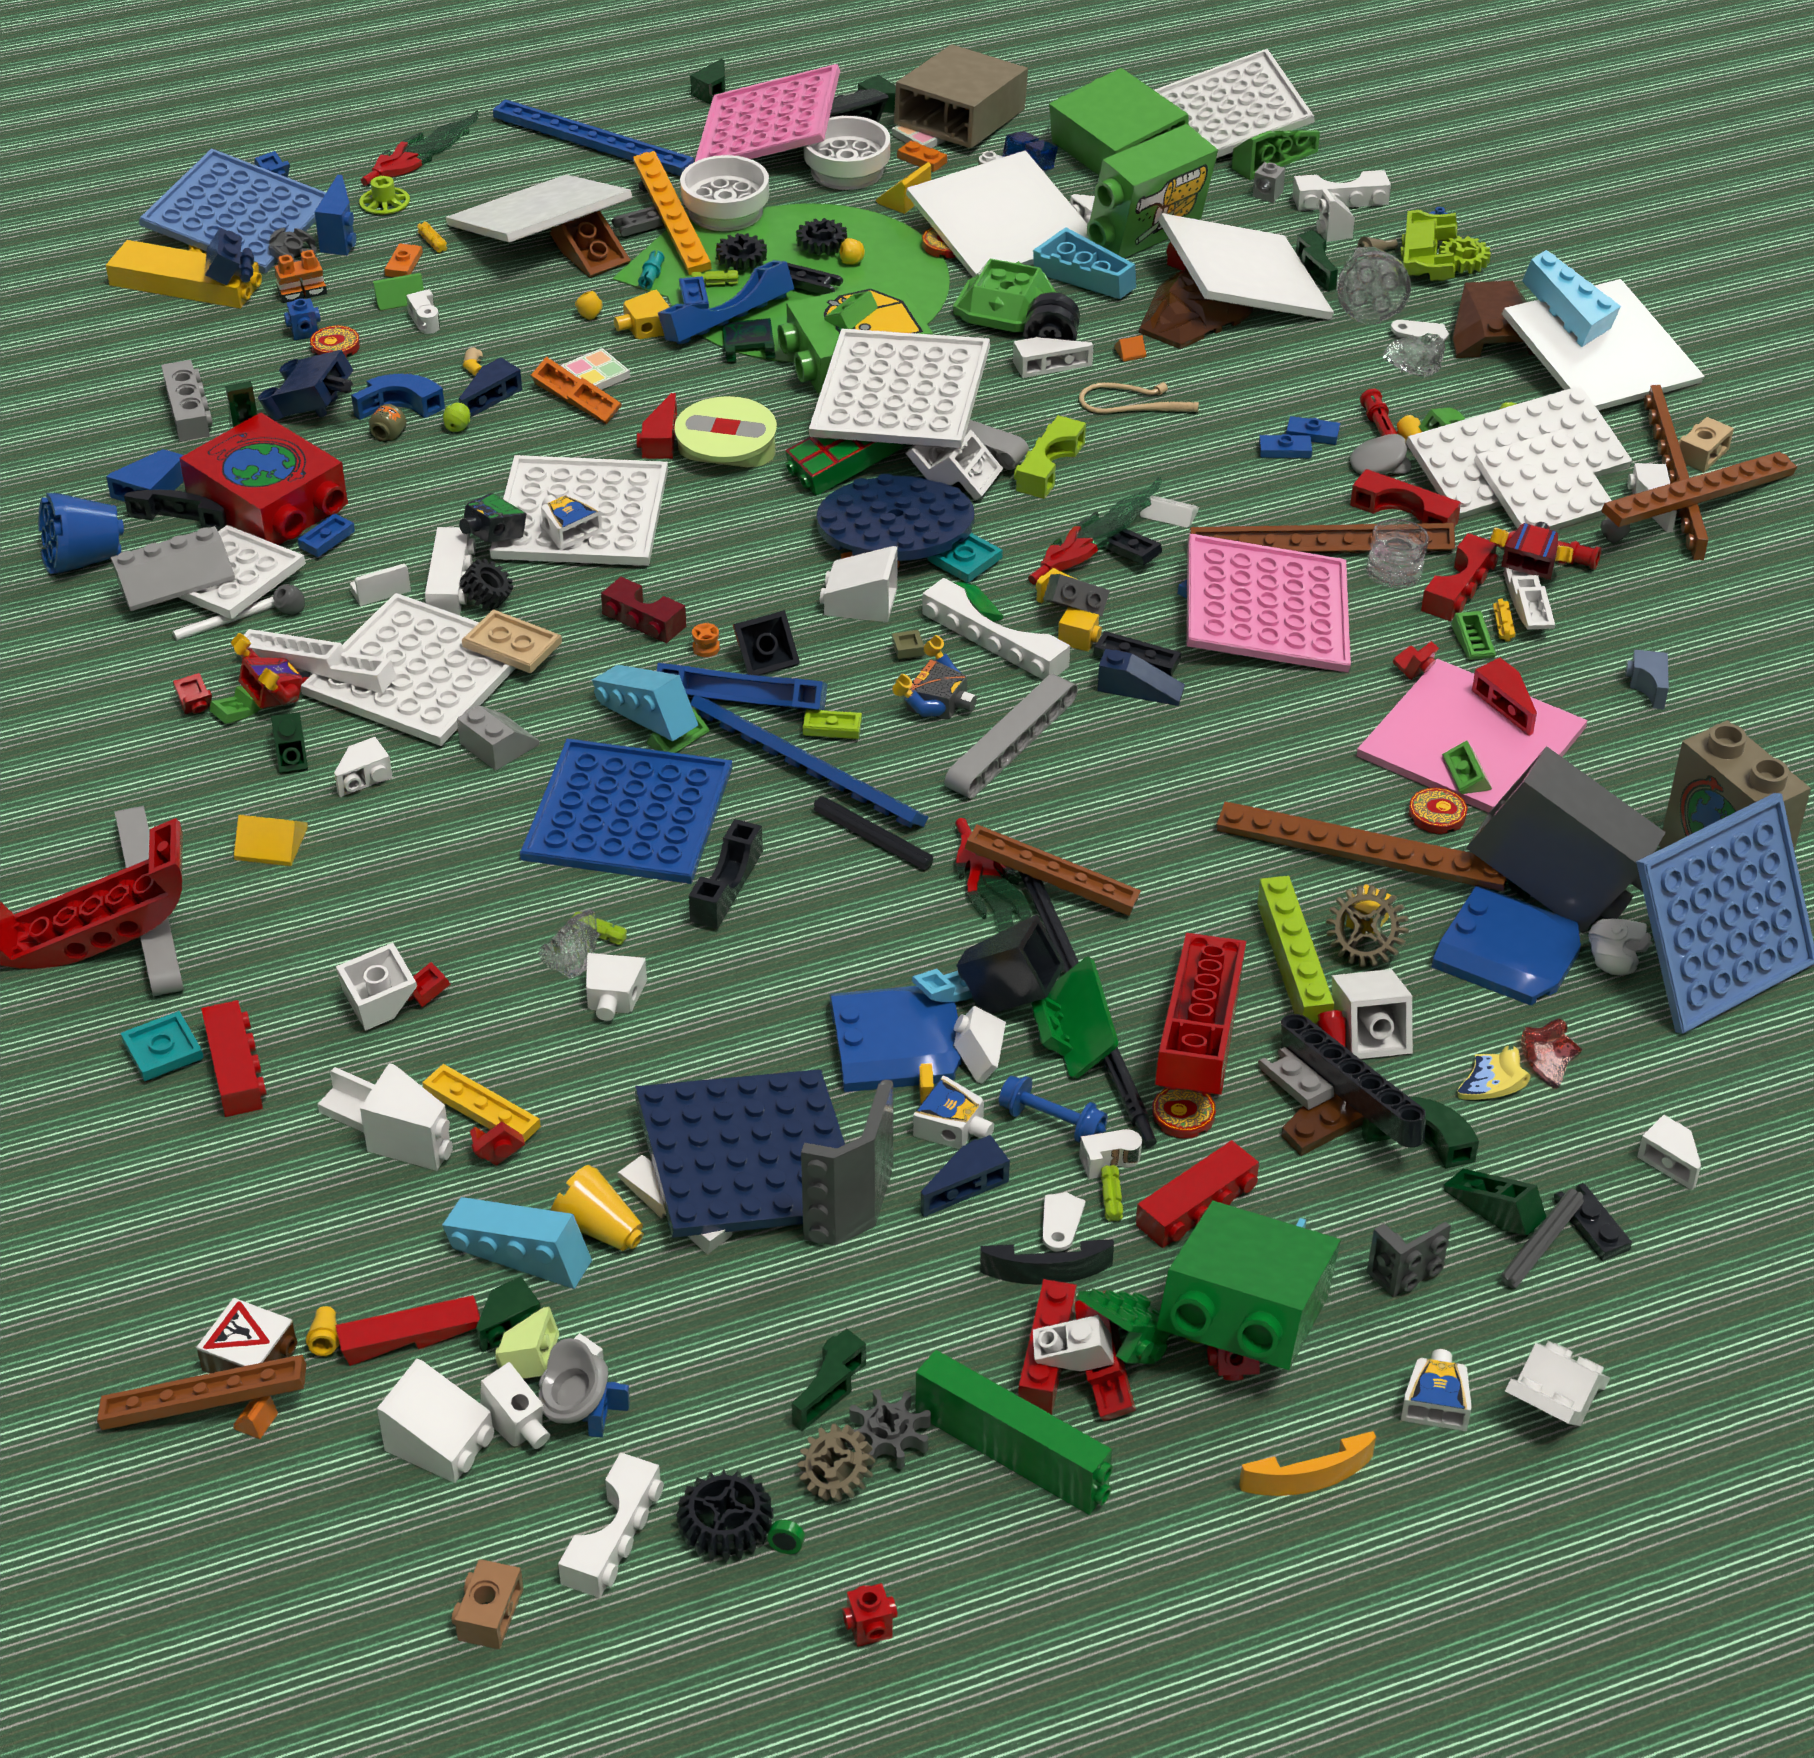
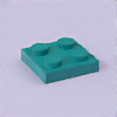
M971 533L963 542L956 541L952 543V549L928 557V561L968 583L1001 560L1003 550Z
M180 1011L120 1033L122 1042L144 1081L204 1058L200 1045Z

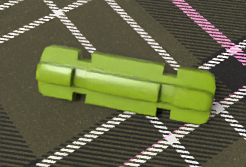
M728 270V273H724V271H705V274L693 272L691 275L692 277L702 276L706 286L725 285V282H728V285L738 284L737 270Z
M579 911L575 912L571 917L570 921L573 929L579 931L585 929V933L604 940L610 938L609 941L617 945L623 944L627 938V930L624 927L618 925L612 927L613 924L593 916L587 918V914Z
M1105 1165L1101 1169L1105 1218L1109 1222L1114 1220L1118 1222L1123 1218L1119 1168L1115 1165Z

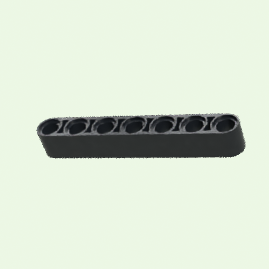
M1290 1014L1282 1018L1281 1049L1286 1047L1331 1084L1335 1094L1399 1145L1414 1148L1424 1143L1426 1114L1419 1104L1307 1017L1300 1014Z

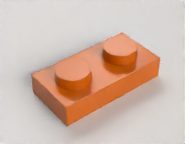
M910 140L897 150L898 159L919 167L929 162L932 172H935L947 163V154Z

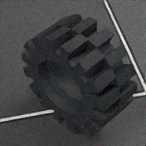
M477 559L475 562L473 561L461 577L460 586L464 587L462 590L464 594H469L467 598L470 601L472 599L476 601L475 605L479 606L482 604L483 609L487 610L489 607L490 610H495V608H500L513 590V585L511 584L513 581L511 578H507L509 576L507 571H501L503 567L500 565L496 567L493 561L488 563L487 559H482V561Z

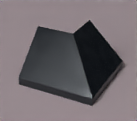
M785 610L733 624L746 674L760 675L800 663Z

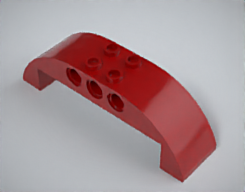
M175 818L150 828L149 859L16 914H13L0 901V965L31 969L67 965L138 938L160 925L173 912L182 892L183 831L180 821Z

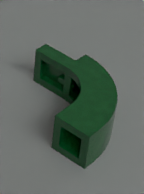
M1408 1096L1425 1110L1424 1142L1437 1152L1445 1169L1474 1163L1479 1140L1470 1124L1460 1114L1444 1104L1426 1098ZM1364 1117L1361 1135L1366 1144L1392 1139Z

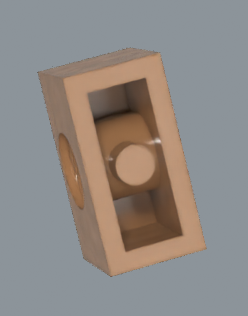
M479 1559L474 1573L469 1572L466 1577L463 1600L461 1603H456L452 1613V1624L456 1626L459 1641L495 1649L501 1648L524 1589L521 1568Z

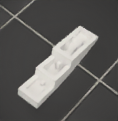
M1504 568L1503 573L1514 607L1527 630L1554 629L1555 622L1545 586H1541L1538 575Z

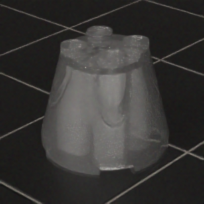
M1376 247L1356 248L1348 257L1337 281V295L1342 308L1352 319L1365 324H1379L1396 313L1399 314L1407 304L1411 292V281L1404 264L1395 256Z

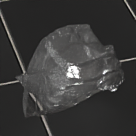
M1426 333L1418 338L1413 335L1403 337L1387 345L1383 359L1400 368L1401 373L1408 372L1422 377L1432 376L1442 367L1445 343L1438 334Z
M590 909L580 914L578 913L566 922L551 939L552 941L541 946L538 953L539 958L550 970H557L569 979L579 976L587 970L588 953L595 952L597 938L601 935L597 932L595 912Z

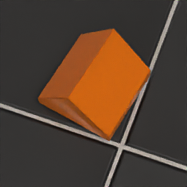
M1143 335L1120 339L1114 345V349L1123 362L1146 357Z
M271 1396L249 1401L233 1424V1428L236 1431L261 1439L278 1414Z

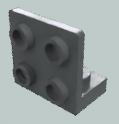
M1444 1222L1406 1244L1399 1234L1394 1233L1383 1223L1373 1231L1367 1273L1393 1298L1404 1291H1411L1420 1281L1429 1276H1436L1443 1269L1451 1226Z

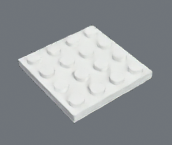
M1564 428L1476 454L1474 459L1478 469L1517 529L1523 523L1535 525L1537 522H1545L1549 525L1550 530L1554 531L1605 515L1601 512L1603 505L1606 502L1612 501Z
M227 525L218 533L222 538L236 580L183 595L179 598L232 619L306 564L305 558L300 553Z

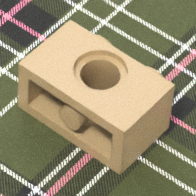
M1706 417L1699 424H1695L1691 432L1686 436H1682L1679 440L1685 464L1705 472L1729 450L1734 428L1709 417Z

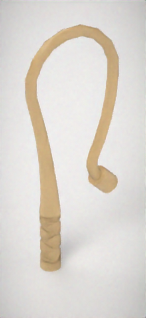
M1164 382L1156 385L1153 390L1119 383H1096L1084 388L1079 394V402L1082 407L1097 414L1126 411L1198 412L1199 402H1157L1103 409L1092 407L1084 400L1087 392L1097 388H1115L1146 395H1161L1168 390V386Z

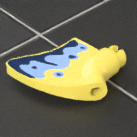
M1506 1046L1500 1054H1475L1473 1071L1458 1088V1098L1463 1100L1490 1099L1509 1095L1524 1088L1531 1076L1520 1067L1519 1050L1515 1046H1513V1050H1509V1046Z

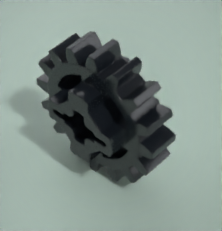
M815 218L811 222L805 221V225H799V230H796L797 246H801L802 251L808 250V254L815 253L818 256L824 252L827 255H830V252L833 251L838 253L842 242L847 238V228L842 227V223L835 224L834 219L830 221L823 218L822 221H818Z
M737 233L735 237L727 235V240L721 238L720 243L716 244V260H719L720 265L725 264L726 269L734 267V270L739 268V270L746 271L748 267L755 269L756 264L763 265V261L767 260V244H764L763 239L758 240L757 235L749 237V233L745 235Z

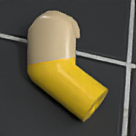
M475 347L469 348L465 352L463 367L473 376H476L482 368L478 364L481 361L478 358L479 356L483 357L481 350Z

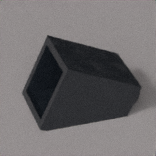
M1038 915L1032 916L966 949L956 965L959 976L967 984L975 1004L989 1014L1047 998L1065 966Z

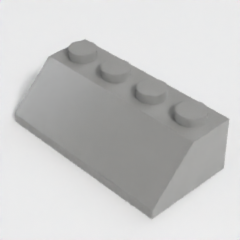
M215 526L201 528L197 532L178 535L170 540L151 543L143 548L124 551L119 555L111 557L118 585L130 611L236 580L222 538Z

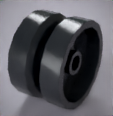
M1049 292L1037 296L1028 306L1023 333L1024 338L1040 337L1076 341L1080 320L1078 306L1071 298L1061 293Z

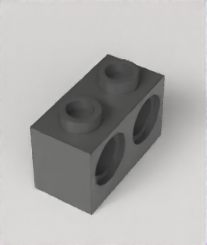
M1051 574L1043 600L1065 608L1072 607L1103 616L1110 590L1065 575Z

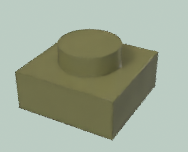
M919 630L892 633V644L898 659L925 655L924 643Z

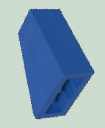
M162 449L108 474L106 478L110 497L125 502L124 495L129 492L176 490L184 482L179 459L184 455Z

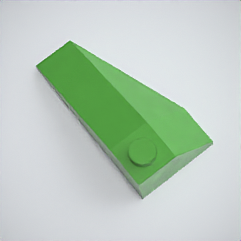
M1318 130L1266 131L1249 138L1233 148L1232 169L1248 180L1254 179L1255 172L1264 162L1275 163L1277 166L1283 167L1318 152L1320 132Z

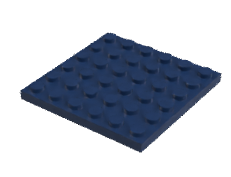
M821 1069L635 1086L634 1095L672 1238L701 1235L721 1230L733 1232L803 1224L801 1151L804 1143L839 1148L845 1145Z

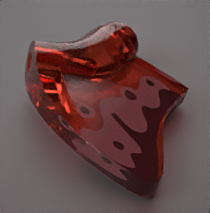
M1562 1019L1550 1021L1540 1028L1524 1027L1521 1037V1047L1526 1060L1533 1070L1554 1089L1560 1087L1568 1063L1582 1051L1572 1039L1565 1035L1568 1027Z

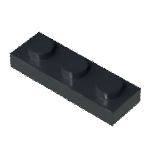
M1107 631L1103 632L1094 646L1095 656L1102 657L1105 649L1132 653L1172 676L1181 661V652Z

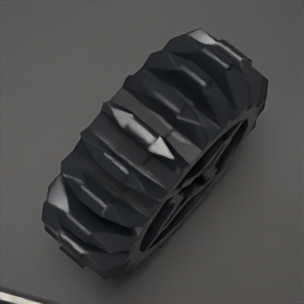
M723 1469L720 1476H714L709 1471L707 1480L697 1477L694 1482L695 1487L686 1486L685 1496L680 1497L678 1502L677 1523H679L681 1537L685 1538L688 1548L695 1547L698 1556L708 1552V1556L713 1561L717 1555H722L727 1563L730 1555L735 1554L741 1560L744 1550L754 1554L756 1544L764 1545L774 1514L771 1507V1497L769 1493L765 1492L762 1482L754 1484L752 1475L742 1479L739 1470L731 1476Z

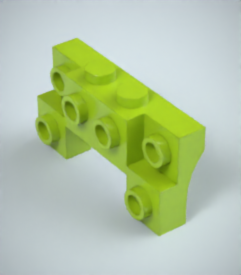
M1421 210L1407 211L1406 233L1402 234L1403 247H1401V258L1405 276H1418L1429 273L1430 281H1445L1455 278L1454 253L1437 254L1438 240L1448 241V238H1457L1458 224L1456 213L1435 215Z

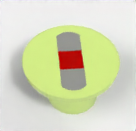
M730 396L709 398L687 407L676 419L675 434L678 441V450L687 459L740 467H758L770 462L775 456L776 419L768 408L756 401Z

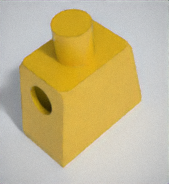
M657 289L626 300L623 303L624 315L614 317L615 328L618 332L630 329L636 339L665 336L658 312L669 308V305Z

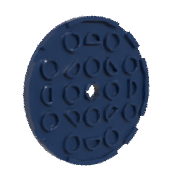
M881 474L877 478H859L854 480L853 483L829 494L821 502L817 511L818 531L821 537L838 550L843 548L852 550V555L855 556L896 546L897 561L920 559L952 549V543L956 541L963 542L971 534L972 525L975 523L974 506L959 488L927 480L926 478L892 476L890 474Z

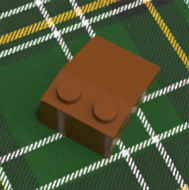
M600 210L557 225L551 229L550 235L560 251L589 278L628 264L631 261Z

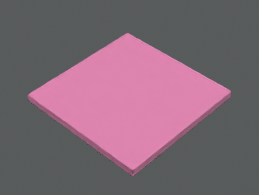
M838 64L714 95L695 162L703 158L720 155H733L754 159L823 142L840 74Z
M1189 534L1187 545V646L1348 673L1351 660L1346 560Z
M1436 659L1435 664L1421 676L1359 746L1357 757L1429 788L1436 787L1453 791L1462 797L1465 803L1489 813L1546 746L1563 757L1585 730L1587 720L1530 697L1537 711L1534 732L1528 736L1472 691L1474 673ZM1467 740L1475 751L1493 789L1461 794L1442 754Z

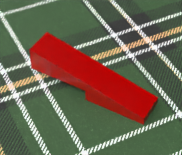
M474 1295L335 1326L341 1351L348 1364L352 1366L413 1342L416 1343L418 1349H422L475 1329L481 1316Z

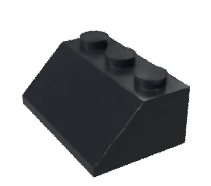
M873 88L868 90L861 89L846 96L839 95L833 100L829 118L836 116H858L879 123L889 97L886 93Z

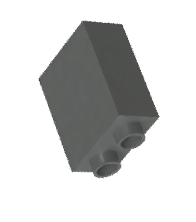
M1546 746L1488 813L1466 849L1557 915L1578 922L1579 931L1584 933L1599 916L1604 919H1617L1633 898V894L1626 890L1630 884L1643 892L1636 861L1654 853L1666 832Z

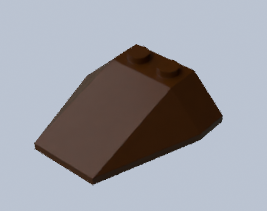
M1513 281L1465 282L1452 338L1456 358L1481 357L1483 344L1524 342L1502 315L1504 308L1527 302ZM1527 346L1528 354L1535 355Z

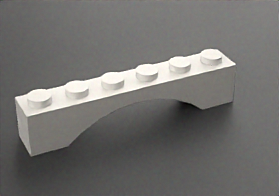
M942 578L923 592V615L1044 680L1050 674L1058 676L1069 667V644L1050 634L1021 632L992 622L972 606L966 596L965 589L953 582Z

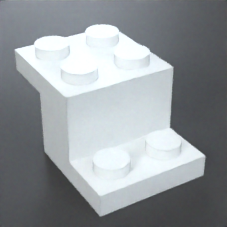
M972 430L966 432L962 448L912 445L906 453L927 480L945 483L950 486L959 481L974 500L983 496L1003 469Z
M1548 1341L1546 1346L1535 1343L1518 1380L1510 1379L1505 1392L1568 1424L1581 1426L1598 1389L1605 1390L1610 1377L1602 1374L1604 1367L1580 1356L1576 1361L1570 1358L1573 1353L1572 1351Z

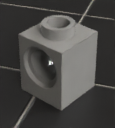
M1264 162L1254 175L1253 197L1274 203L1283 193L1285 168L1277 166L1275 163Z

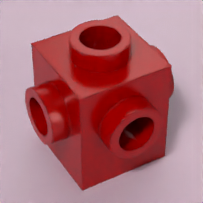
M1208 1345V1364L1213 1366L1218 1376H1223L1224 1380L1244 1379L1243 1375L1260 1374L1259 1361L1238 1354L1231 1356L1232 1352Z
M883 1584L863 1585L847 1592V1607L842 1608V1615L846 1629L852 1630L857 1647L893 1638V1619L898 1617L897 1608L893 1596H886Z

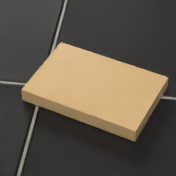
M494 609L462 639V647L528 673H532L562 643L561 635Z

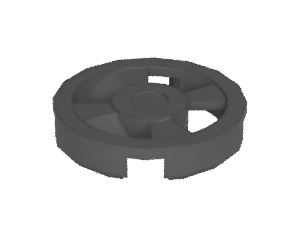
M281 228L274 231L270 236L269 250L277 260L279 256L291 255L293 262L302 261L294 260V256H298L307 250H313L316 256L317 247H315V239L301 229L294 228V232H285L286 228ZM303 242H306L311 249L303 248Z

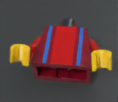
M1537 522L1535 525L1523 523L1516 531L1511 532L1494 528L1489 542L1495 543L1497 547L1504 551L1501 567L1538 575V577L1549 580L1552 577L1554 564L1562 566L1567 562L1571 563L1574 550L1558 542V533L1550 530L1549 525L1545 522Z

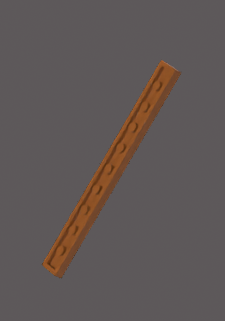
M1650 385L1649 395H1645L1644 408L1649 412V424L1653 425V438L1658 441V454L1662 455V464H1666L1670 483L1688 479V471L1661 385ZM1698 504L1678 509L1676 514L1677 517L1681 518V531L1686 534L1687 550L1691 551L1693 560H1704L1708 536Z
M1779 451L1606 502L1601 512L1618 527L1791 476L1794 474L1797 466L1790 461L1787 455Z
M1454 523L1190 527L1189 529L1190 534L1305 553L1455 550Z
M1226 801L1216 824L1217 831L1498 891H1504L1507 882L1505 876L1470 852Z

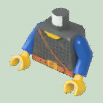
M938 635L933 636L924 645L925 654L930 657L935 656L936 660L930 659L913 681L907 675L901 674L896 679L892 690L896 696H905L907 711L918 713L922 717L933 716L950 719L959 707L972 711L976 705L977 696L967 692V677L954 666L946 653L943 654L941 652L944 642Z

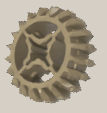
M1374 885L1369 886L1367 894H1365L1363 886H1357V896L1351 890H1346L1345 893L1349 899L1347 902L1341 897L1336 899L1337 903L1342 906L1339 910L1335 907H1330L1329 909L1331 913L1337 915L1336 920L1331 918L1326 920L1327 924L1335 925V930L1327 931V936L1337 935L1338 938L1331 942V947L1335 948L1342 945L1343 947L1339 950L1338 956L1344 957L1350 952L1348 963L1353 964L1357 957H1359V965L1361 967L1366 966L1368 958H1370L1373 967L1378 966V956L1381 957L1383 962H1389L1390 959L1386 952L1389 950L1393 955H1398L1399 951L1393 945L1395 942L1399 945H1405L1406 943L1404 939L1398 938L1399 933H1409L1408 928L1400 927L1401 922L1409 920L1408 916L1398 917L1397 914L1405 909L1404 905L1400 904L1393 907L1392 905L1396 902L1397 896L1392 895L1385 900L1387 889L1384 888L1376 896V887ZM1364 901H1375L1380 904L1376 910H1373L1368 915H1364L1354 908L1356 904ZM1387 912L1391 919V932L1388 938L1380 927L1381 921ZM1347 914L1355 925L1349 940L1344 931V922ZM1370 918H1372L1373 923L1371 927L1375 933L1365 931V934H1362L1364 925L1360 919L1370 921ZM1367 937L1382 945L1378 949L1368 952L1355 948L1359 942H1362Z

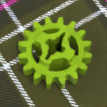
M1457 236L1456 239L1448 238V242L1443 241L1442 246L1439 247V254L1454 253L1455 271L1459 273L1468 271V273L1472 274L1474 270L1480 272L1481 267L1487 268L1491 256L1490 247H1486L1485 242L1479 243L1478 238L1474 239L1469 236L1465 239H1462L1460 236Z

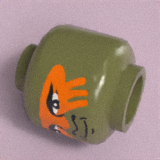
M392 404L380 406L369 419L371 433L380 441L395 440L406 428L407 424L402 410Z

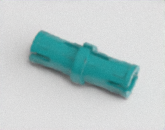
M656 250L652 251L648 261L642 266V274L638 279V284L643 289H645L646 285L647 289L652 288L655 278H658L661 273L660 269L665 257L660 251H657L656 256Z

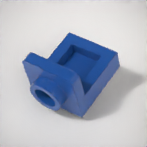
M276 151L255 158L254 164L256 166L288 177L290 164L288 161L282 162Z
M607 1382L605 1392L598 1406L586 1418L582 1419L583 1422H588L589 1436L603 1438L608 1409L629 1410L628 1385Z

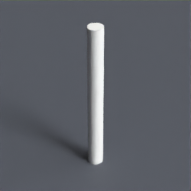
M273 597L251 604L232 619L218 615L174 630L173 636L176 641L274 608Z

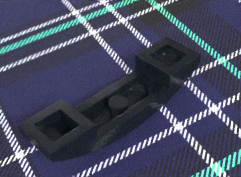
M141 490L124 495L127 514L131 518L153 521L156 515L200 521L201 528L215 526L217 531L227 526L224 508L218 503L200 495L175 490Z
M1113 1239L1080 1241V1251L1017 1255L1014 1252V1244L980 1246V1273L999 1280L1020 1284L1042 1285L1043 1279L1064 1283L1073 1282L1096 1275L1113 1266L1114 1241Z

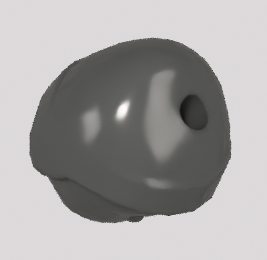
M1609 518L1603 520L1600 526L1603 535L1611 543L1622 540L1631 530L1630 524L1618 527Z
M281 585L273 595L274 606L284 614L295 615L304 609V595L294 585Z

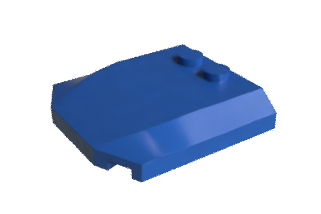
M1475 886L1442 937L1433 957L1432 968L1525 1004L1533 1005L1538 997L1544 994L1550 996L1558 991L1577 959L1581 948L1578 922L1493 890Z
M917 986L829 994L844 1092L877 1089L881 1081L886 1079L893 1082V1088L919 1085V1066L927 1063H932L934 1084H937L942 1076L954 1081L955 1072L963 1062L962 1057L954 1046L956 1037L954 1026L958 1019L954 1002L932 1000Z

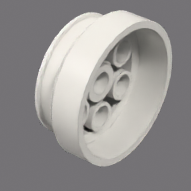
M858 116L831 117L828 121L824 141L804 146V159L811 167L813 178L826 187L838 190L865 188L876 183L883 175L884 166L890 159V134L883 125L868 118Z
M720 155L703 158L690 164L680 177L681 199L683 204L689 209L690 218L697 225L709 230L735 231L753 225L761 218L763 206L769 199L768 172L761 164L745 157Z

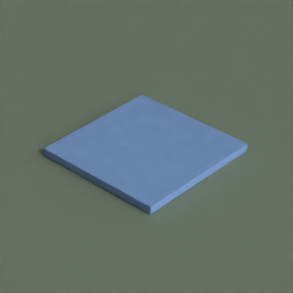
M210 149L139 218V225L204 251H207V247L219 228L233 231L242 238L241 252L244 248H250L254 255V262L258 263L259 272L266 274L278 261L269 250L270 236L274 231L281 228H286L285 232H294V228L306 232L316 222L314 211L326 192Z
M1773 793L1636 861L1675 1032L1684 1034L1814 965V941L1782 794Z

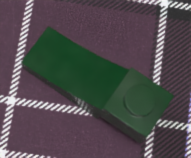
M1314 230L1298 234L1296 254L1302 260L1312 279L1327 292L1336 290L1338 268L1331 263L1325 254L1327 248L1326 240Z
M251 381L225 386L229 410L228 420L230 429L257 415Z
M847 1328L839 1335L832 1336L826 1341L822 1347L823 1364L820 1371L808 1388L792 1402V1424L801 1431H804L852 1392L851 1376L866 1365V1343Z

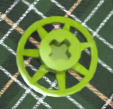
M388 176L373 178L370 182L371 190L364 193L359 199L360 207L364 211L373 214L395 213L404 209L410 202L409 194L400 188L394 187V180ZM391 203L395 208L388 210V204ZM379 204L382 205L383 210H375V209H377V207H378Z

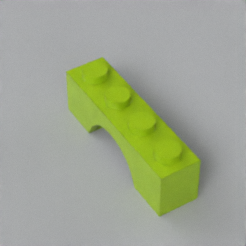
M1058 415L1052 424H1048L1043 436L1037 439L1035 447L1032 451L1027 452L1023 463L1015 469L1016 491L1045 499L1055 486L1056 464L1052 461L1063 457H1076L1085 444L1086 423Z

